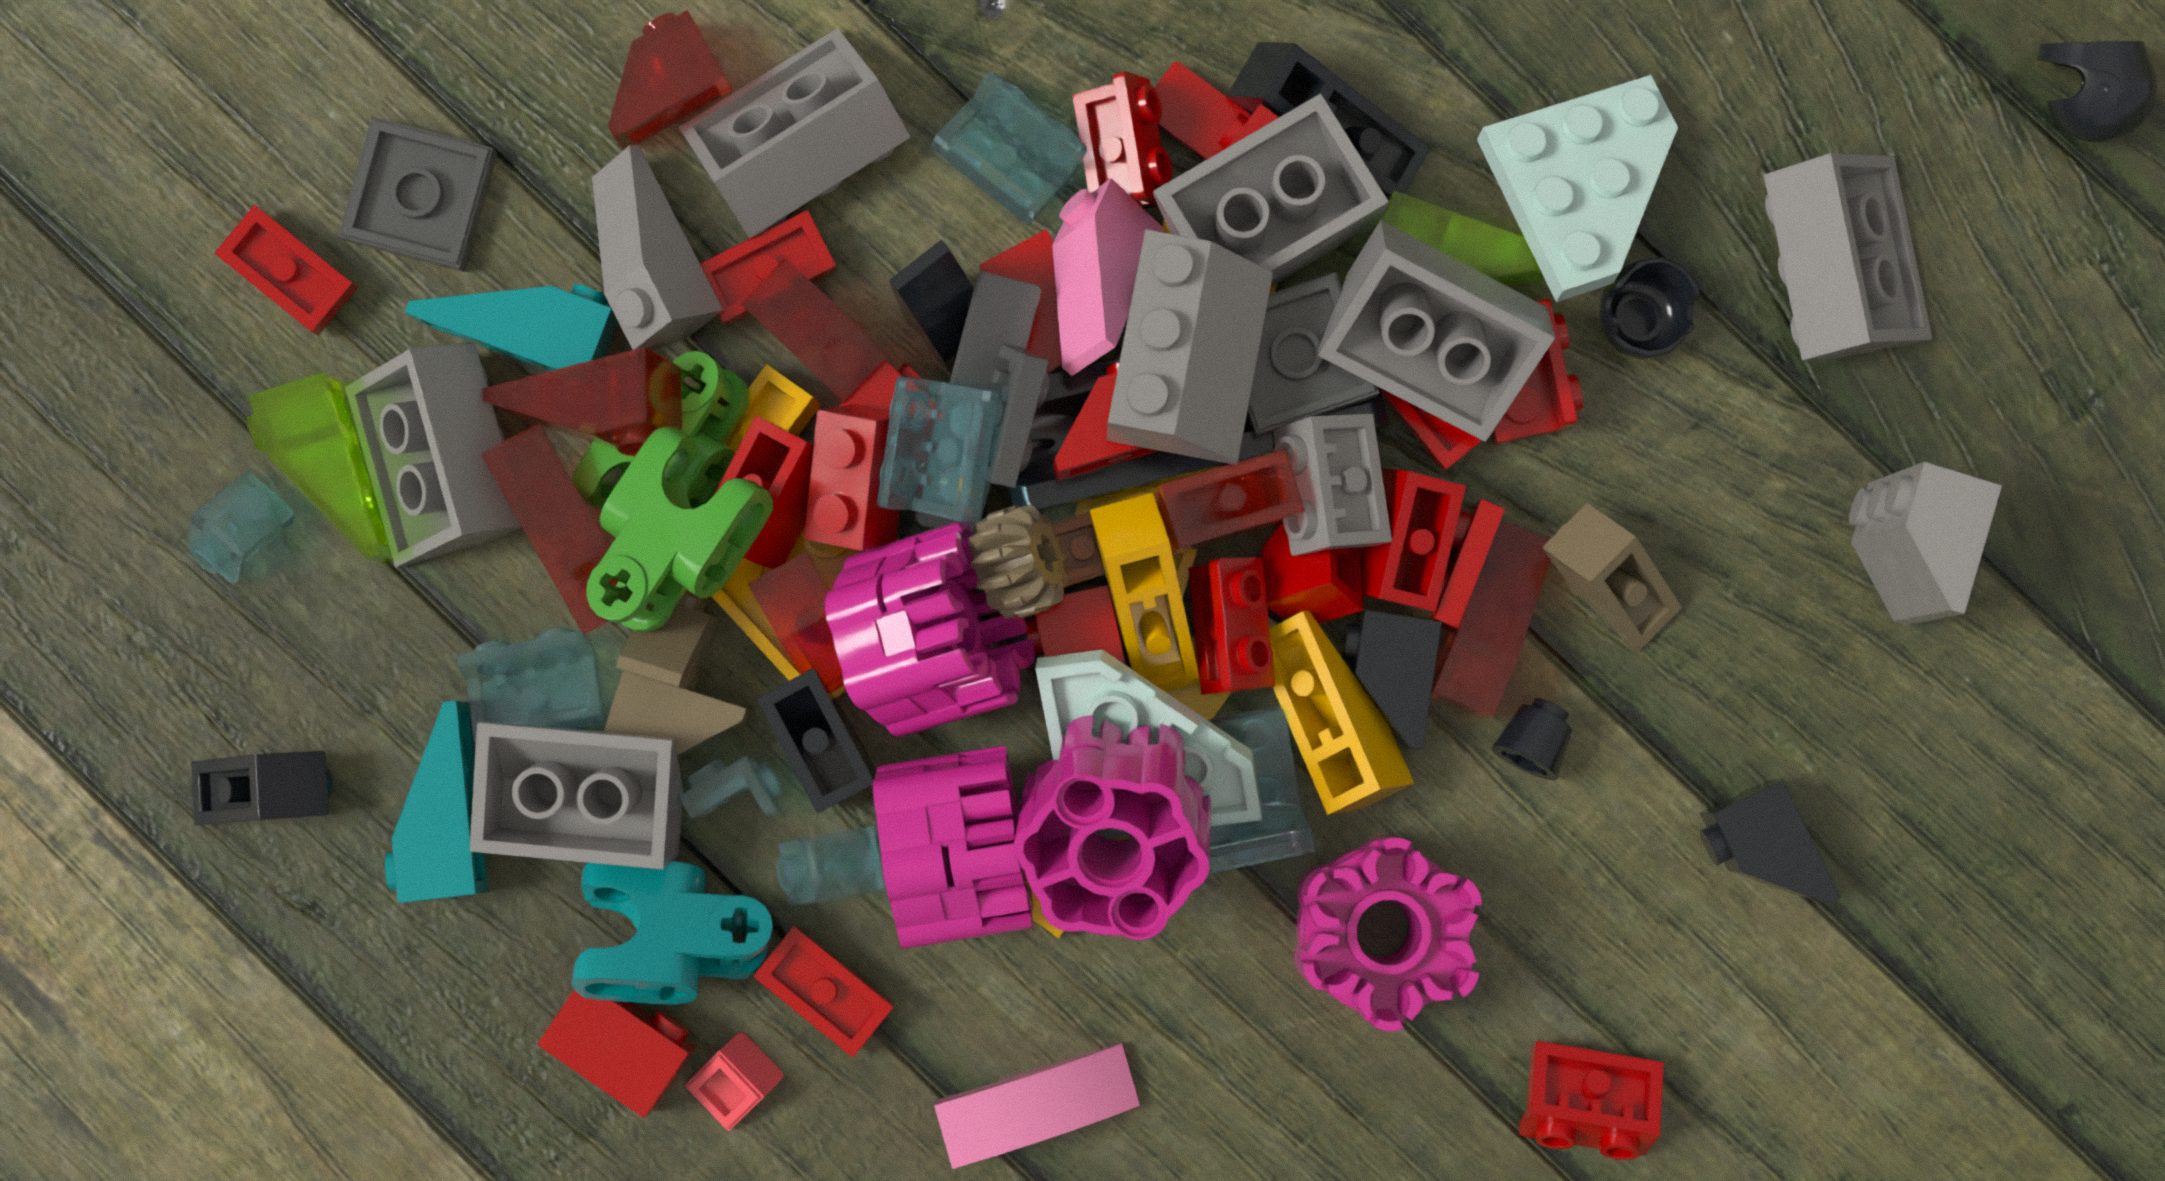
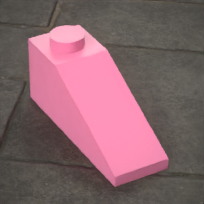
M1112 178L1091 193L1087 189L1080 190L1064 205L1059 214L1063 223L1052 245L1062 368L1071 376L1116 347L1129 315L1145 229L1164 232L1165 230Z

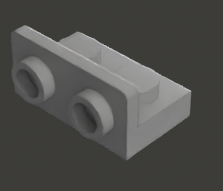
M1373 414L1311 416L1274 430V461L1279 470L1284 505L1283 523L1288 534L1290 552L1293 556L1307 555L1330 549L1378 546L1392 542Z

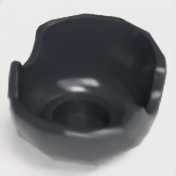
M1663 257L1640 260L1626 266L1621 270L1614 283L1604 288L1600 299V325L1603 333L1606 334L1607 341L1619 353L1640 360L1670 354L1685 340V336L1694 330L1695 326L1692 317L1694 303L1700 296L1698 285L1683 265Z

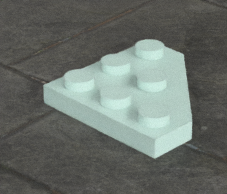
M1651 75L1485 126L1478 136L1477 141L1556 302L1613 284L1621 272L1678 129Z
M1102 649L1037 658L1035 670L1053 760L1059 759L1060 746L1063 735H1066L1067 726L1073 720L1082 716L1094 715L1093 737H1099V728L1105 719L1120 728L1122 744L1126 745L1128 735L1133 729L1150 725L1152 731L1151 744H1158L1160 724L1167 725L1175 729L1184 740L1185 775L1192 777L1203 787L1202 797L1210 795L1212 804L1211 826L1262 820V805L1253 751ZM1114 828L1101 829L1094 832L1105 839L1132 837L1126 831Z

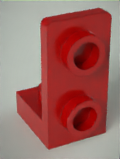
M1180 62L1172 63L1155 86L1162 105V118L1158 122V127L1204 161L1279 118V116L1261 103L1251 115Z

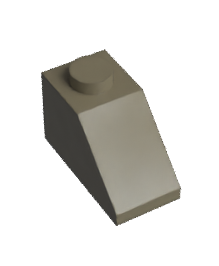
M1588 503L1542 547L1566 583L1637 652L1682 609V606L1638 538Z
M684 594L674 608L671 617L662 627L651 632L631 631L615 668L676 687L697 691L719 618L704 613L707 601ZM648 603L645 608L652 609L654 605Z
M623 670L603 732L675 738L679 760L749 723L754 710Z

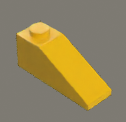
M1153 492L1090 509L1102 563L1130 668L1165 692L1200 683L1171 546Z
M1302 611L1270 628L1275 687L1273 689L1327 815L1363 809L1414 784L1389 724L1310 611Z

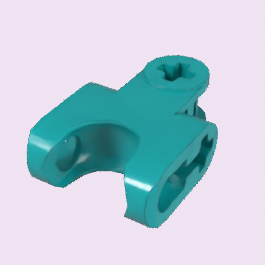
M672 861L663 870L587 863L582 870L581 889L585 900L593 908L607 909L623 914L632 921L637 932L629 941L619 946L588 948L582 952L573 966L571 984L578 994L588 999L665 1005L689 1003L698 996L699 976L736 980L747 978L757 972L765 962L768 952V943L773 929L771 915L765 905L752 897L705 894L706 873L700 867L690 863ZM732 932L742 933L744 943L732 942Z

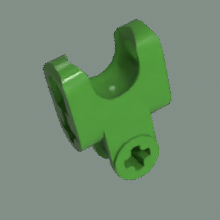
M693 351L686 352L677 357L667 368L661 383L651 398L640 393L629 394L621 399L613 408L574 472L572 485L575 493L589 505L603 508L607 498L649 436L655 430L662 427H677L692 438L701 453V462L688 487V499L691 507L695 509L707 503L713 497L735 455V452L724 445L736 424L743 418L748 408L749 390L746 382L733 371L721 368V365L706 353ZM686 377L696 382L693 387L684 382ZM719 397L728 402L726 407L717 403Z
M662 427L655 430L642 445L602 508L600 515L601 527L616 539L600 563L592 570L587 581L586 596L590 608L597 616L611 622H621L623 626L637 632H651L662 627L671 617L674 608L686 590L703 599L714 595L729 580L766 524L773 510V500L769 492L755 481L734 478L725 481L707 503L692 509L688 499V487L701 462L700 449L689 435L677 427ZM611 579H615L618 582L617 585L614 586L610 584L609 581ZM648 603L654 605L652 609L645 608Z

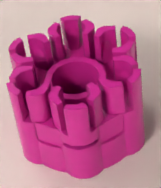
M964 519L847 557L843 570L835 580L833 589L827 593L825 598L826 618L833 635L837 657L842 668L844 685L850 699L855 706L865 710L875 721L886 726L888 731L896 737L906 736L1015 704L1019 699L1015 692L1020 691L1019 671L1030 667L1029 664L1034 662L1035 651L1032 638L991 650V643L1024 634L1029 628L1024 618L1019 617L1005 619L1001 615L985 621L981 620V616L996 612L998 609L992 610L988 606L985 592L979 594L975 592L978 578L976 571L970 566V562L974 560V555L969 547V538L974 535V531H971L970 522Z
M1094 715L1082 716L1073 720L1067 726L1066 735H1063L1060 746L1059 759L1049 760L1037 766L1036 777L1028 773L1025 778L1013 845L1014 857H1018L1020 867L1025 870L1030 887L1041 902L1044 917L1054 927L1068 932L1083 930L1100 935H1122L1133 940L1149 939L1164 929L1168 918L1184 904L1190 893L1201 886L1208 876L1211 798L1210 795L1202 797L1203 787L1195 779L1185 775L1184 740L1172 727L1160 724L1158 744H1151L1152 731L1150 725L1137 727L1129 733L1126 745L1122 744V732L1115 724L1104 719L1100 725L1099 737L1097 738L1092 736ZM1114 828L1124 830L1131 834L1132 837L1116 841L1105 839L1094 832L1101 829Z
M1006 745L877 766V773L873 780V797L886 891L902 949L1033 928L1032 910H1034L1031 887L1029 888V885L1025 884L1028 881L1025 870L1020 867L1018 857H1014L1013 853L1019 805L1014 790L1011 767L1008 764L1009 757Z
M1377 835L1366 839L1359 847L1339 854L1326 864L1310 868L1301 877L1297 887L1299 909L1296 928L1298 943L1294 951V962L1299 974L1315 989L1325 991L1339 1002L1353 1008L1375 1028L1393 1032L1404 1029L1401 1022L1406 1018L1412 1021L1423 1006L1433 1001L1452 1000V996L1456 994L1465 997L1473 990L1478 981L1479 972L1472 969V963L1477 961L1469 945V935L1478 918V915L1473 913L1475 905H1482L1479 890L1472 881L1457 874L1443 871L1430 859L1421 855L1419 850H1415L1410 845L1412 842L1398 837ZM1387 900L1395 903L1404 912L1408 921V935L1405 943L1397 952L1388 956H1373L1361 949L1357 940V925L1361 915L1370 905Z

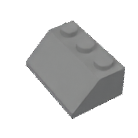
M838 28L679 126V129L749 238L762 230H768L782 223L791 212L813 198L834 191L841 184L842 180L869 163L885 159L894 151L896 146L911 138L880 81Z
M1321 93L1153 191L1155 200L1171 234L1212 241L1273 272L1270 287L1376 226L1383 219L1389 203Z
M1829 153L1764 174L1767 188L1765 208L1770 221L1775 227L1780 251L1778 271L1783 283L1787 286L1793 314L1790 324L1791 334L1794 342L1800 348L1802 360L1837 359L1933 340L1894 156Z
M1380 220L1347 273L1341 295L1333 309L1317 351L1319 357L1486 442L1554 341L1555 334L1546 306Z
M1145 229L1109 412L1106 441L1237 465L1273 272L1212 241Z
M475 342L410 348L345 387L395 568L487 543L526 525L522 512L521 494L514 484L505 451V437L497 423L488 391L487 373L480 362Z
M1922 462L1869 482L1867 489H1859L1849 514V524L1856 526L1851 544L1894 622L1910 625L1965 614L2002 485L1928 462Z
M490 721L477 722L469 852L661 870L665 869L679 855L683 787L675 738Z

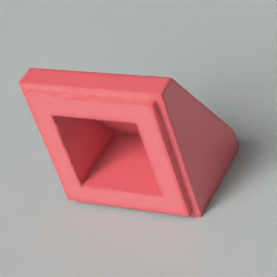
M738 1032L684 1086L729 1132L783 1079L784 1074L747 1034Z

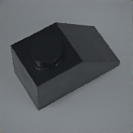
M1364 610L1359 613L1357 624L1347 622L1341 657L1344 661L1352 662L1351 672L1389 724L1393 736L1401 747L1410 750H1423L1442 622Z
M812 668L756 698L817 814L873 785L877 770L851 721L816 668Z
M325 751L252 754L191 762L194 825L329 815L328 799L331 795L332 780L330 772L326 767Z
M1767 780L1700 812L1706 828L1700 830V837L1707 853L1716 865L1724 863L1730 872L1812 901L1832 903L1841 898L1783 780Z

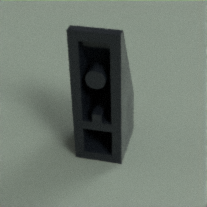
M1258 42L1228 92L1227 97L1251 115L1261 103L1274 114L1281 117L1321 93L1384 195L1393 201H1400L1431 148L1297 44Z
M941 239L892 277L889 282L901 313L949 372L954 367L974 288L951 250Z

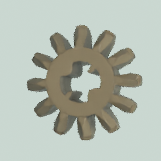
M1032 504L1022 507L1013 506L988 514L987 518L975 522L974 535L969 538V547L974 555V560L970 562V566L976 571L978 578L976 587L984 590L988 606L992 610L998 609L1005 619L1013 617L1024 618L1049 610L1052 605L1063 601L1064 587L1068 585L1069 577L1064 570V562L1067 561V557L1062 553L1059 545L1061 537L1053 533L1051 520L1047 515H1040V512Z

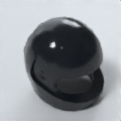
M2144 41L2040 44L2038 61L2070 67L2081 76L2082 85L2080 91L2075 96L2047 101L2053 119L2066 133L2088 142L2113 141L2123 138L2136 130L2152 111L2158 93L2157 77Z

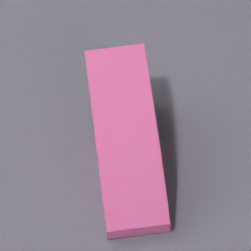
M1119 1043L1003 1077L995 1083L937 1099L934 1107L952 1169L1079 1129L1140 1106L1123 1045Z

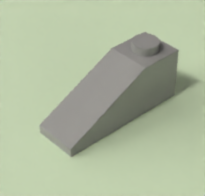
M638 144L629 145L592 177L604 295L634 351L683 341L722 312L723 308Z

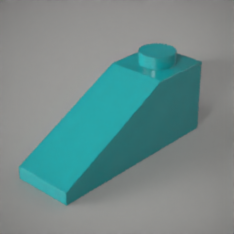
M577 283L573 284L571 292L554 286L412 300L408 302L405 310L408 316L420 324L469 342H475V344L592 388L596 387L620 325L612 308L607 306L608 301L604 293Z
M457 700L443 702L391 838L393 851L387 852L385 855V876L389 889L397 890L398 903L489 892L485 853L469 852L475 767V747L470 702Z

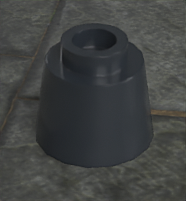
M1534 698L1531 705L1522 704L1519 706L1491 748L1496 755L1514 767L1536 777L1554 781L1558 777L1572 734V728L1566 723L1569 713L1548 700Z

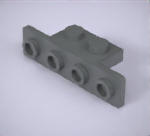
M985 271L977 275L915 513L916 522L922 526L938 528L964 519L970 522L971 531H974L975 522L982 518L990 484L994 483L1015 488L1019 472L1023 471L1029 463L1032 453V437L1029 433L1036 409L1043 405L1049 389V375L1046 371L1049 360L1026 350L1041 294V288L1036 284Z

